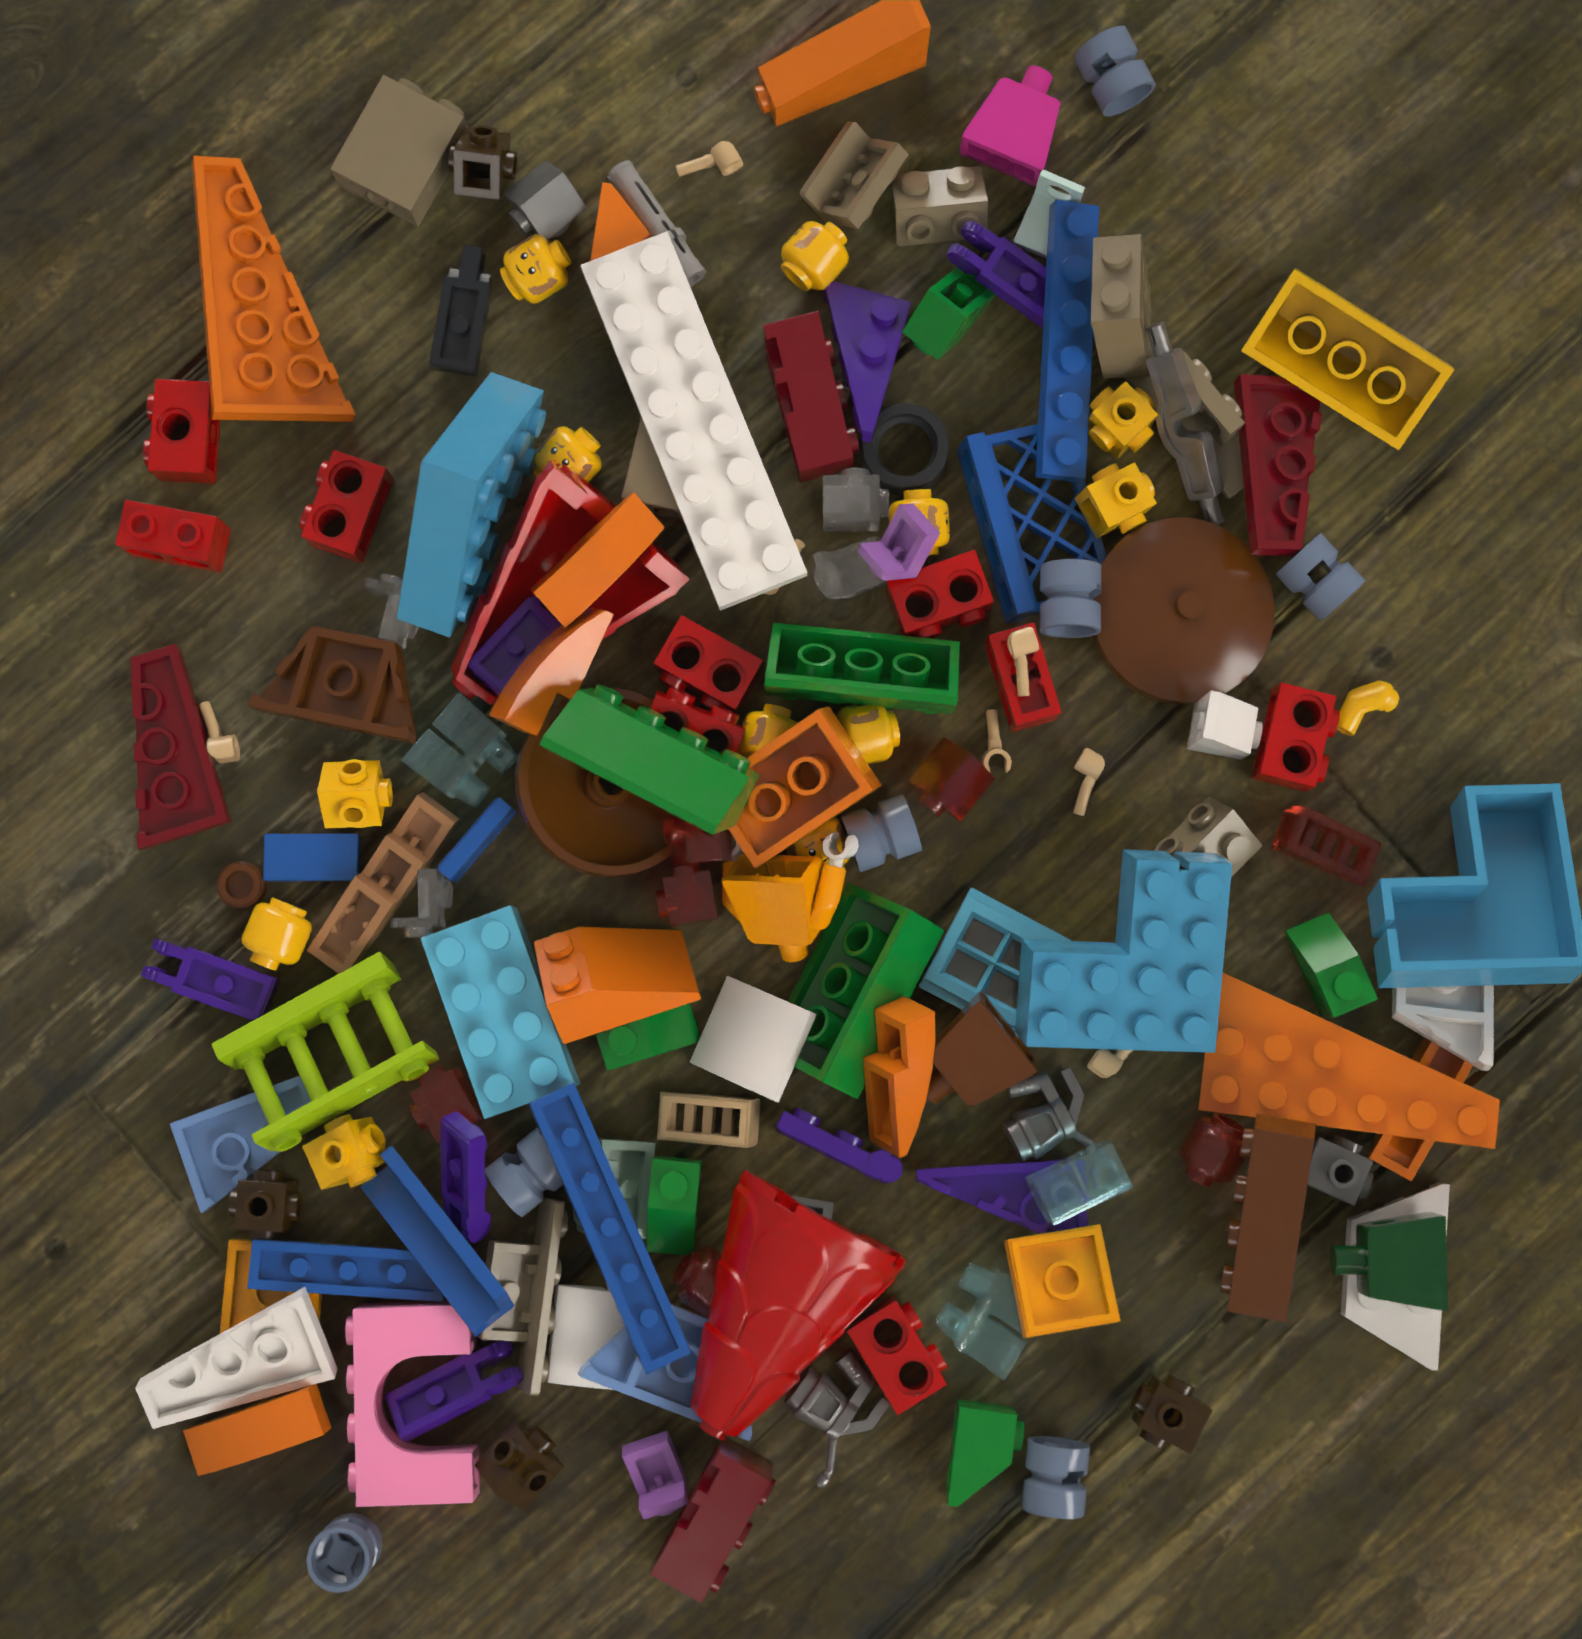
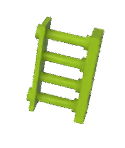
M381 952L370 956L211 1044L219 1061L234 1070H245L269 1124L251 1134L254 1142L271 1152L288 1150L300 1143L302 1140L301 1136L402 1080L412 1081L428 1072L429 1065L440 1060L437 1052L423 1040L415 1045L412 1044L388 993L391 985L402 979L394 963ZM363 1000L371 1001L396 1053L395 1056L373 1068L370 1067L346 1016L349 1008ZM322 1023H329L354 1077L331 1091H328L304 1039L307 1036V1031ZM280 1046L287 1047L311 1099V1102L286 1115L262 1062L265 1059V1054Z

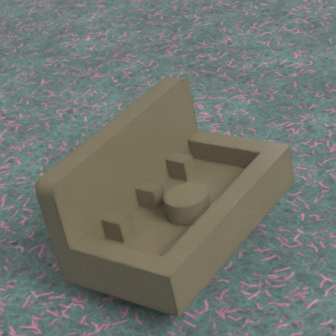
M848 121L800 190V196L824 222L859 229L862 223L872 214L874 205L887 186L895 180L899 168L909 154L897 142L869 138L856 122Z
M959 166L952 169L925 172L911 171L905 174H897L895 180L890 184L898 246L966 240L961 236V229L968 221H974L982 225L983 228L988 226V199L981 166Z
M1208 797L1189 812L1187 818L1170 836L1162 839L1157 844L1155 851H1165L1173 857L1174 852L1216 853L1232 863V877L1263 845L1233 808Z

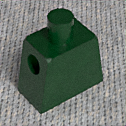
M1423 1212L1359 1223L1356 1226V1245L1331 1246V1272L1333 1275H1357L1358 1293L1369 1298L1448 1311L1446 1216L1433 1212Z

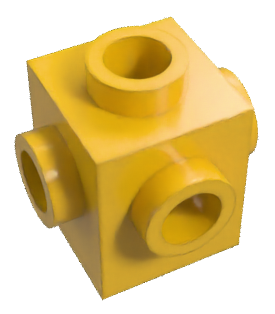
M1126 381L1115 391L1107 387L1089 405L1093 410L1088 423L1089 436L1100 449L1109 452L1116 460L1129 448L1135 453L1154 435L1150 428L1158 413L1154 410L1155 404L1153 400L1139 387L1133 389ZM1117 409H1118L1128 420L1121 419V418L1118 416V414H1117Z
M1135 462L1122 469H1119L1117 463L1100 470L1092 476L1094 483L1086 486L1075 498L1096 539L1117 528L1120 529L1122 534L1136 529L1147 522L1144 514L1157 504L1154 499L1155 490L1151 480L1145 473H1140Z
M352 759L343 762H323L317 794L325 828L382 826L385 807L392 806L393 791L390 778L383 779L380 760L361 761Z
M350 1114L341 1116L324 1125L325 1134L302 1146L321 1190L349 1183L350 1188L361 1185L375 1178L377 1174L374 1168L385 1163L380 1154L386 1150V1140L381 1129L375 1125L372 1116L353 1120Z

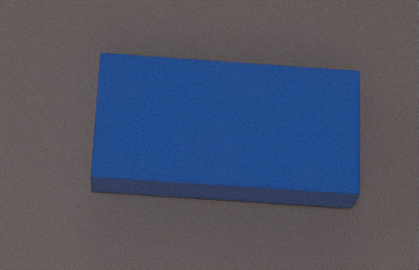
M500 797L496 798L439 863L438 870L449 880L457 883L518 812Z
M264 834L263 881H352L354 876L360 874V834Z

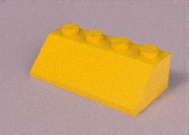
M1296 268L1241 350L1246 355L1397 450L1402 447L1454 371V368L1445 361Z

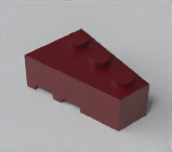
M814 311L764 324L765 356L799 483L853 469V454L860 453L854 426L846 427L842 410L848 409L846 395L842 382H835L832 366H836L835 355L830 338L825 339L819 312Z
M727 1436L724 1441L719 1440L688 1497L687 1505L683 1506L656 1556L650 1575L702 1603L709 1590L716 1594L729 1570V1566L724 1564L733 1547L738 1550L742 1547L753 1525L749 1521L758 1504L760 1506L765 1504L775 1485L776 1480L771 1477L772 1462Z

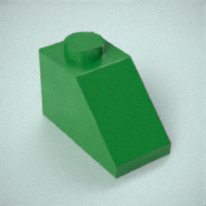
M957 267L928 289L902 333L913 340L914 345L921 352L932 355L939 360L957 345L996 297V294L976 281L974 275L966 274Z
M1329 913L1284 931L1321 1018H1334L1378 1000L1359 954Z
M690 1003L596 1034L607 1071L698 1043L700 1039Z
M655 1156L652 1159L647 1213V1252L694 1256L703 1160Z
M956 1399L945 1488V1499L948 1506L958 1507L1012 1464L1013 1450L1021 1451L1024 1437V1422L1017 1421V1413L1013 1406Z

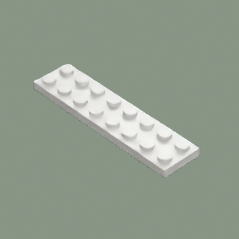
M663 232L580 265L719 610L721 611L806 577L807 570L668 232Z

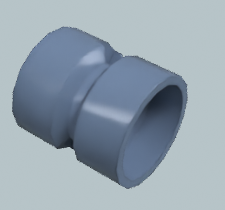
M1116 26L1097 34L1082 45L1074 56V60L1087 83H1095L1091 93L1104 116H1114L1134 107L1149 96L1156 86L1143 60H1135L1139 50L1125 26Z
M1322 533L1315 537L1275 574L1292 593L1302 592L1304 594L1302 604L1319 622L1326 618L1366 581L1349 562L1339 563L1337 561L1339 551ZM1319 564L1328 574L1315 584L1307 573Z
M1060 559L1043 563L1040 566V591L1048 597V600L1040 604V633L1059 638H1081L1101 633V604L1094 600V597L1101 594V564L1083 559Z
M903 794L878 802L874 813H870L865 808L840 815L846 837L855 835L858 839L859 847L853 859L859 873L884 864L887 854H891L898 860L922 851L916 825Z
M538 1127L516 1143L517 1153L505 1152L485 1168V1173L495 1190L520 1217L525 1216L544 1200V1190L547 1189L554 1192L563 1185Z
M1051 1436L1027 1438L1025 1466L1032 1472V1476L1024 1480L1022 1509L1028 1513L1049 1518L1077 1519L1084 1517L1087 1488L1080 1482V1478L1088 1474L1089 1444L1073 1439Z
M358 1513L342 1514L332 1520L316 1536L309 1546L306 1558L308 1573L315 1584L326 1591L340 1593L350 1591L363 1581L380 1558L383 1547L381 1532L375 1522L367 1516Z

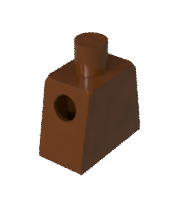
M982 990L972 998L936 1037L933 1064L936 1068L931 1074L927 1098L933 1104H937L955 1090L970 1107L1031 1077L1037 1072V1058L1025 1046Z

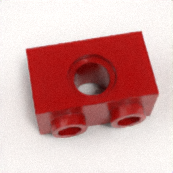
M155 379L154 394L150 393L147 399V416L152 424L150 439H146L143 446L145 466L160 481L216 484L221 420H212L209 382ZM190 423L188 434L181 440H173L175 428L180 424Z

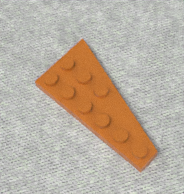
M193 156L192 174L212 420L353 422L356 415L350 401H346L340 388L336 369L332 362L329 363L322 348L318 329L292 272H288L281 257V247L275 234H271L261 212L262 205L241 159Z
M1222 973L1215 1053L1205 1052L1199 1110L1256 1117L1257 1114L1315 1123L1317 1126L1495 1149L1499 1099Z

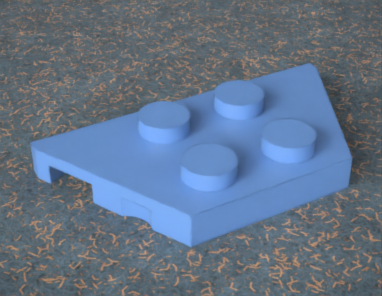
M670 1303L691 1354L649 1374L644 1373L625 1327L616 1333L579 1369L578 1375L581 1378L701 1422L702 1419L693 1411L690 1403L703 1324L708 1322L709 1318ZM752 1425L745 1429L738 1437L750 1441Z

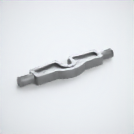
M1165 321L1156 322L1145 327L1154 353V355L1146 359V364L1158 400L1156 409L1158 413L1156 417L1157 429L1164 446L1177 461L1189 501L1199 500L1204 520L1218 525L1225 521L1217 495L1224 490V485L1217 464L1212 435L1207 431H1189L1182 423V418L1192 416L1200 410L1202 401L1190 375L1183 350L1181 348L1172 349Z

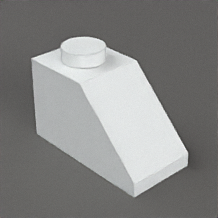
M1211 690L1194 704L1186 749L1235 759L1245 758L1250 755L1251 749L1258 748L1261 740L1263 724L1260 721H1256L1258 708L1224 693Z

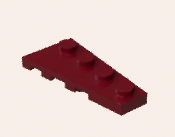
M1240 374L1233 383L1235 402L1241 409V418L1245 422L1238 433L1250 554L1296 556L1303 548L1310 494L1307 493L1309 477L1314 472L1316 455H1313L1315 436L1320 431L1322 413H1319L1321 401L1281 376Z
M172 644L131 657L132 713L136 721L134 762H137L138 789H135L136 809L139 810L137 849H149L232 823L214 759L207 749L208 738L181 647L177 644Z

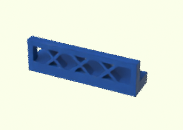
M391 1146L380 1154L387 1167L377 1173L375 1178L367 1181L360 1187L476 1337L513 1308L514 1304L506 1290L397 1151Z

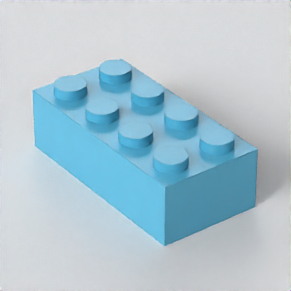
M510 905L421 938L484 1119L526 1105L572 1083L575 1086L580 1085L567 1044L563 1045L546 1006L539 966L518 908Z

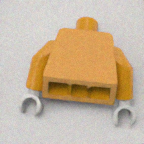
M723 832L717 841L721 853L728 856L727 862L723 863L722 903L741 923L748 940L754 944L778 945L782 960L785 962L801 961L809 953L807 945H810L819 931L827 928L831 922L841 898L847 870L842 868L844 859L854 856L859 847L857 837L849 835L846 838L845 849L842 853L837 848L839 832L831 833L825 837L823 850L829 857L828 865H824L822 857L776 855L754 869L738 843H735V838L731 832Z

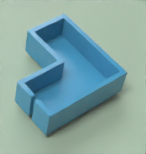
M491 372L421 461L397 619L449 638L460 622L467 623L475 607L476 598L480 594L486 593L492 578V572L487 570L488 561L492 560L499 543V534L494 533L495 522L498 523L501 519L507 499H514L517 496L523 476H531L536 465L534 457L537 450L533 449L534 438L540 435L546 418V411L540 409L544 390Z
M1560 783L1464 786L1450 806L1459 876L1380 878L1367 897L1372 938H1379L1373 947L1378 988L1572 983L1582 973V917Z
M1123 849L1115 943L1022 939L1015 1033L1025 1046L1215 1053L1232 863L1216 853L1174 852L1173 857L1165 851Z

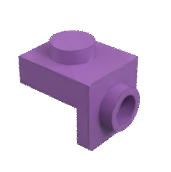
M913 503L900 504L881 541L862 543L858 553L869 565L871 572L882 580L916 578L940 533Z
M668 1430L622 1445V1458L639 1495V1512L642 1519H648L657 1515L666 1516L675 1512L678 1508L687 1505V1476Z

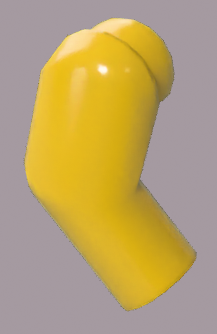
M1379 680L1352 689L1339 711L1340 716L1336 730L1345 735L1354 736L1365 713L1374 710L1390 712L1395 709L1399 702L1398 692L1393 689L1390 683Z

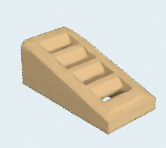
M660 1092L657 1139L741 1148L756 1146L759 1132L760 1099ZM677 1103L685 1104L683 1130H676ZM697 1105L703 1106L701 1132L695 1131ZM716 1107H723L721 1133H714ZM736 1109H740L739 1134H734Z

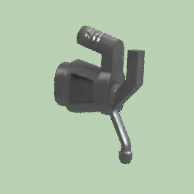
M1070 1067L1059 1072L1071 1095L1068 1109H1066L1045 1071L1035 1073L1031 1077L1007 1088L1010 1098L1040 1092L1045 1101L1044 1104L1014 1112L1013 1118L1002 1123L1006 1136L1020 1161L1024 1162L1032 1157L1040 1159L1063 1139L1068 1140L1073 1137L1097 1153L1098 1161L1102 1167L1110 1168L1112 1159L1105 1149L1075 1127L1084 1093Z
M850 1350L842 1354L835 1361L836 1365L854 1387L847 1397L825 1373L821 1372L818 1374L808 1367L800 1375V1381L790 1389L784 1399V1404L793 1410L792 1415L795 1418L824 1431L823 1434L829 1438L826 1468L816 1479V1484L820 1488L828 1485L833 1474L837 1439L842 1435L872 1430L890 1405L884 1398L878 1397L864 1419L851 1421L875 1382Z

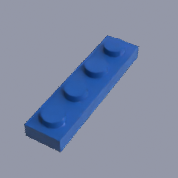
M252 1240L247 1289L296 1292L306 1287L308 1293L443 1302V1294L408 1249L286 1240Z

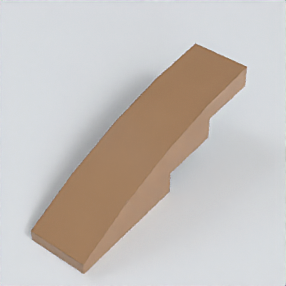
M424 792L417 794L394 831L384 837L362 873L354 876L307 951L338 974L356 965L403 904L461 819Z

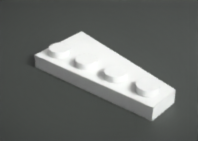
M303 1287L140 1378L135 1389L151 1427L155 1429L335 1379L338 1368L306 1287Z

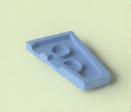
M300 1076L273 1085L286 1115L311 1102ZM255 1092L170 1123L201 1214L228 1195L233 1188L238 1187V1180L250 1177L254 1174L255 1169H260L280 1153L276 1151L271 1152L259 1146L251 1136V1134L269 1125Z

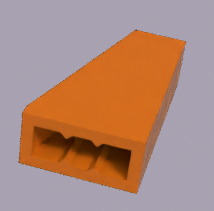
M881 0L759 66V85L753 87L761 112L763 114L770 112L777 127L925 67L931 25L920 0Z

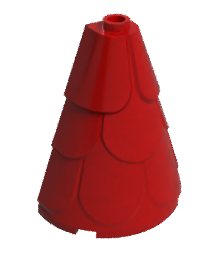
M551 459L544 467L542 473L537 476L513 534L505 542L485 594L479 595L451 665V671L454 675L452 683L470 699L477 695L492 705L499 697L467 669L472 656L529 596L533 598L535 594L530 588L565 557L563 554L616 507L605 495L566 465L558 469L560 463L555 459ZM653 542L589 606V608L606 610L614 614L603 639L615 633L616 628L677 594L678 590L690 580L677 563L660 546L656 548Z
M745 1169L739 1183L734 1188L722 1258L718 1260L709 1321L703 1324L690 1403V1407L702 1419L699 1427L719 1440L724 1441L727 1435L738 1437L799 1382L800 1373L845 1333V1328L895 1281L897 1274L904 1268L907 1258L864 1233L860 1236L799 1203L783 1189Z

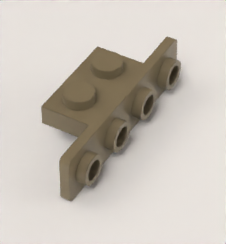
M1150 344V357H1151L1152 355H1154V353H1153V350H1152V347H1151V344ZM1184 351L1187 366L1202 405L1196 414L1182 418V423L1189 431H1207L1212 435L1217 464L1224 485V490L1221 493L1227 499H1231L1244 489L1239 438L1236 436L1245 423L1241 418L1242 412L1238 404L1229 395L1224 394L1222 396L1213 386L1211 374L1205 365L1198 359L1191 360ZM1125 377L1134 389L1139 387L1150 396L1155 404L1154 410L1156 411L1158 400L1151 377Z
M544 1196V1200L539 1204L534 1243L489 1240L485 1265L506 1290L514 1307L477 1336L483 1340L521 1342L517 1367H520L524 1379H522L520 1384L516 1385V1388L532 1396H539L541 1383H544L548 1376L549 1360L547 1354H545L547 1335L552 1333L555 1324V1310L551 1304L554 1286L558 1285L562 1271L558 1251L560 1238L565 1236L568 1226V1215L564 1209V1202Z

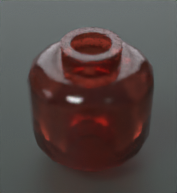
M1217 1112L1212 1117H1199L1179 1149L1181 1159L1188 1166L1185 1173L1191 1179L1206 1187H1210L1213 1182L1219 1184L1231 1183L1246 1158L1240 1157L1244 1127L1230 1117Z
M710 1246L703 1247L698 1251L690 1250L679 1263L673 1276V1282L677 1284V1298L707 1318L710 1316L718 1260L722 1258V1253Z

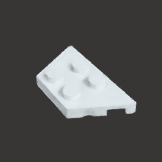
M1494 985L1392 988V1018L1474 1067L1483 1071L1491 1069L1493 1066Z
M1435 1183L1430 1185L1428 1189L1408 1197L1397 1198L1373 1211L1367 1210L1347 1218L1345 1245H1356V1226L1359 1223L1423 1212H1433L1446 1216L1447 1236L1450 1184ZM1343 1275L1341 1315L1428 1369L1438 1370L1442 1311L1369 1298L1358 1293L1357 1275Z

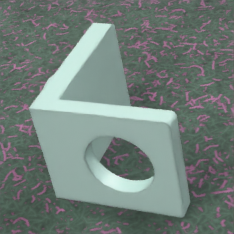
M1042 170L1035 193L1013 244L1047 259L1049 205L1056 199L1080 203L1085 187ZM1051 186L1059 187L1067 191L1069 194H1064L1059 191H1056Z

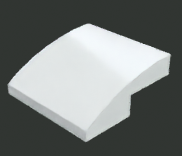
M727 976L690 1063L757 1094L779 1102L817 1014Z
M558 1284L555 1287L553 1305L555 1324L550 1334L548 1350L549 1370L546 1382L578 1387L611 1389L581 1378L578 1375L580 1367L624 1327L609 1290L597 1286Z

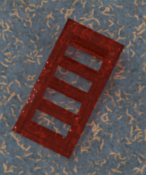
M1304 805L1286 808L1271 848L1290 858L1351 883L1365 886L1382 843ZM1320 830L1323 831V834L1315 852L1311 849ZM1340 838L1341 842L1334 860L1329 858L1336 839ZM1357 845L1359 849L1352 868L1346 867L1345 865L1352 847Z

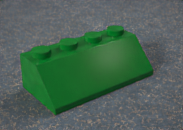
M773 623L765 674V695L782 697L788 700L826 701L831 704L878 705L885 707V709L915 710L926 714H953L958 701L960 641Z
M597 684L595 689L578 690L544 734L539 744L712 835L737 824L760 776L759 773L749 768L751 761L744 756L726 749L723 754H720L706 746L708 739L701 734L687 728H682L679 733L663 724L666 719L663 715L643 706H639L636 711L621 703L623 695Z
M848 883L829 926L824 929L787 1001L817 1014L794 1067L858 1099L865 1086L863 1058L878 1051L875 1008L903 996L910 999L944 929L911 909Z

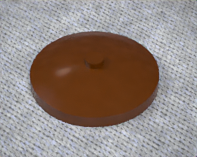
M1177 517L1147 523L1126 535L1108 552L1101 562V594L1094 597V600L1101 604V633L1092 636V639L1107 668L1117 679L1134 692L1159 702L1193 704L1211 690L1221 693L1230 691L1243 682L1262 660L1269 646L1274 626L1275 609L1271 585L1260 561L1255 555L1250 554V548L1228 530L1208 521L1195 518Z
M610 688L623 695L621 703L636 711L639 706L650 709L653 699L626 689ZM563 699L550 708L537 736L527 734L518 755L515 770V790L518 807L528 830L537 843L554 859L573 870L588 875L620 877L635 874L657 865L681 846L694 825L540 746L539 744L544 734L570 701L569 699ZM670 711L661 714L666 718L663 723L664 725L677 732L681 731L683 725Z

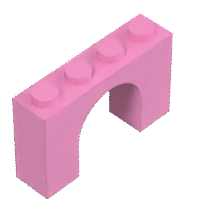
M443 1300V1302L361 1303L353 1308V1316L347 1317L345 1327L347 1345H353L354 1364L348 1365L346 1387L348 1394H354V1413H350L348 1416L347 1438L349 1443H355V1462H351L349 1465L348 1488L350 1493L356 1492V1507L473 1503L480 1493L479 1471L474 1466L479 1460V1444L425 1446L400 1440L398 1433L386 1417L383 1406V1390L389 1373L400 1361L415 1356L470 1354L477 1347L476 1337L447 1300Z

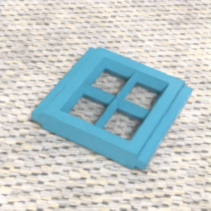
M971 887L918 987L961 1010L982 990L1015 1031L1022 939L1071 940Z

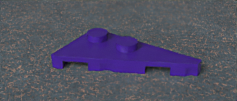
M832 281L824 289L823 298L824 302L828 303L832 319L831 330L833 338L839 346L838 358L845 385L850 390L854 406L852 413L855 425L862 435V441L871 443L902 339V331L905 328L911 302Z
M1082 1158L915 1169L917 1182L1039 1234L1088 1226Z

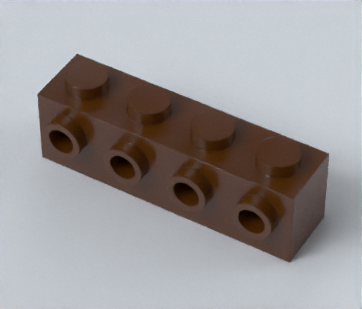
M1257 1114L1255 1128H1244L1240 1157L1249 1158L1250 1162L1248 1175H1237L1233 1203L1243 1204L1241 1220L1231 1219L1227 1248L1237 1249L1234 1265L1224 1264L1220 1293L1230 1294L1227 1312L1285 1323L1287 1321L1315 1140V1123Z

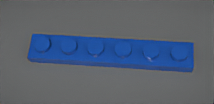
M1057 199L1049 205L1035 477L1080 482L1086 479L1093 329L1091 325L1093 238L1098 237L1099 206Z
M572 1083L529 1102L528 1105L644 1373L649 1374L691 1354L575 1084Z

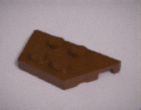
M311 626L298 641L295 651L291 655L286 656L276 667L274 672L278 676L261 696L254 693L249 699L248 706L264 713L415 744L417 738L402 647L392 641Z

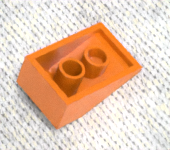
M830 706L820 708L747 758L751 761L749 768L759 773L760 776L737 824L728 829L754 869H756L882 785Z
M576 927L534 941L546 1006L563 1045L701 999L681 930Z

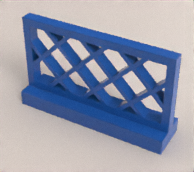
M1038 424L985 436L984 432L966 436L956 449L1005 624L1022 621L1028 616L1040 614V604L1045 601L1037 603L1032 582L1037 573L1040 572V566L1044 563L1053 545L1072 555L1075 559L1090 560L1101 564L1106 556L1101 537L1096 539L1080 507L1078 506L1079 512L1074 510L1077 504L1075 498L1086 487L1085 480L1080 482L1068 481L1072 484L1074 496L1069 505H1066L1046 493L1053 479H1046L1042 487L1038 488L1018 476L1028 457L1036 462L1037 450L1033 449L1037 442ZM1032 438L1028 445L1021 441ZM1007 444L1023 454L1013 472L997 463L992 447ZM1001 477L1007 480L1005 486H1003ZM1012 484L1035 497L1025 516L1009 506L1006 495ZM1040 501L1063 514L1053 533L1031 520ZM1068 518L1082 525L1085 529L1087 539L1081 549L1059 537ZM1014 521L1020 524L1017 531L1015 528ZM1025 528L1048 541L1038 560L1022 551L1019 539ZM1089 547H1090L1092 556H1090L1089 554L1086 553V552L1088 551ZM1026 564L1033 568L1030 574L1028 573Z

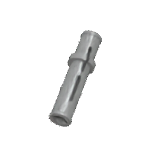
M629 160L623 161L613 167L608 173V181L612 183L649 231L651 237L666 231L668 232L690 287L700 282L707 271L685 242L687 236L683 230L675 227L672 221L669 220L652 192L638 175L632 162Z

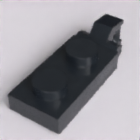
M464 244L460 269L450 268L448 276H444L429 366L432 370L477 377L492 293L491 274L483 273L486 255L483 254L482 247Z

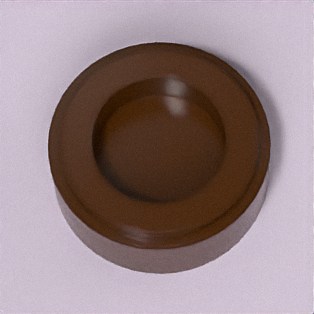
M239 861L227 865L220 872L217 879V892L221 900L225 904L238 909H249L256 906L262 901L267 891V881H263V871L256 865Z

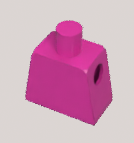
M1029 66L1021 83L1007 77L999 79L962 135L959 154L1036 187L1039 175L1045 168L1061 104L1058 99L1046 94L1053 76L1041 67Z

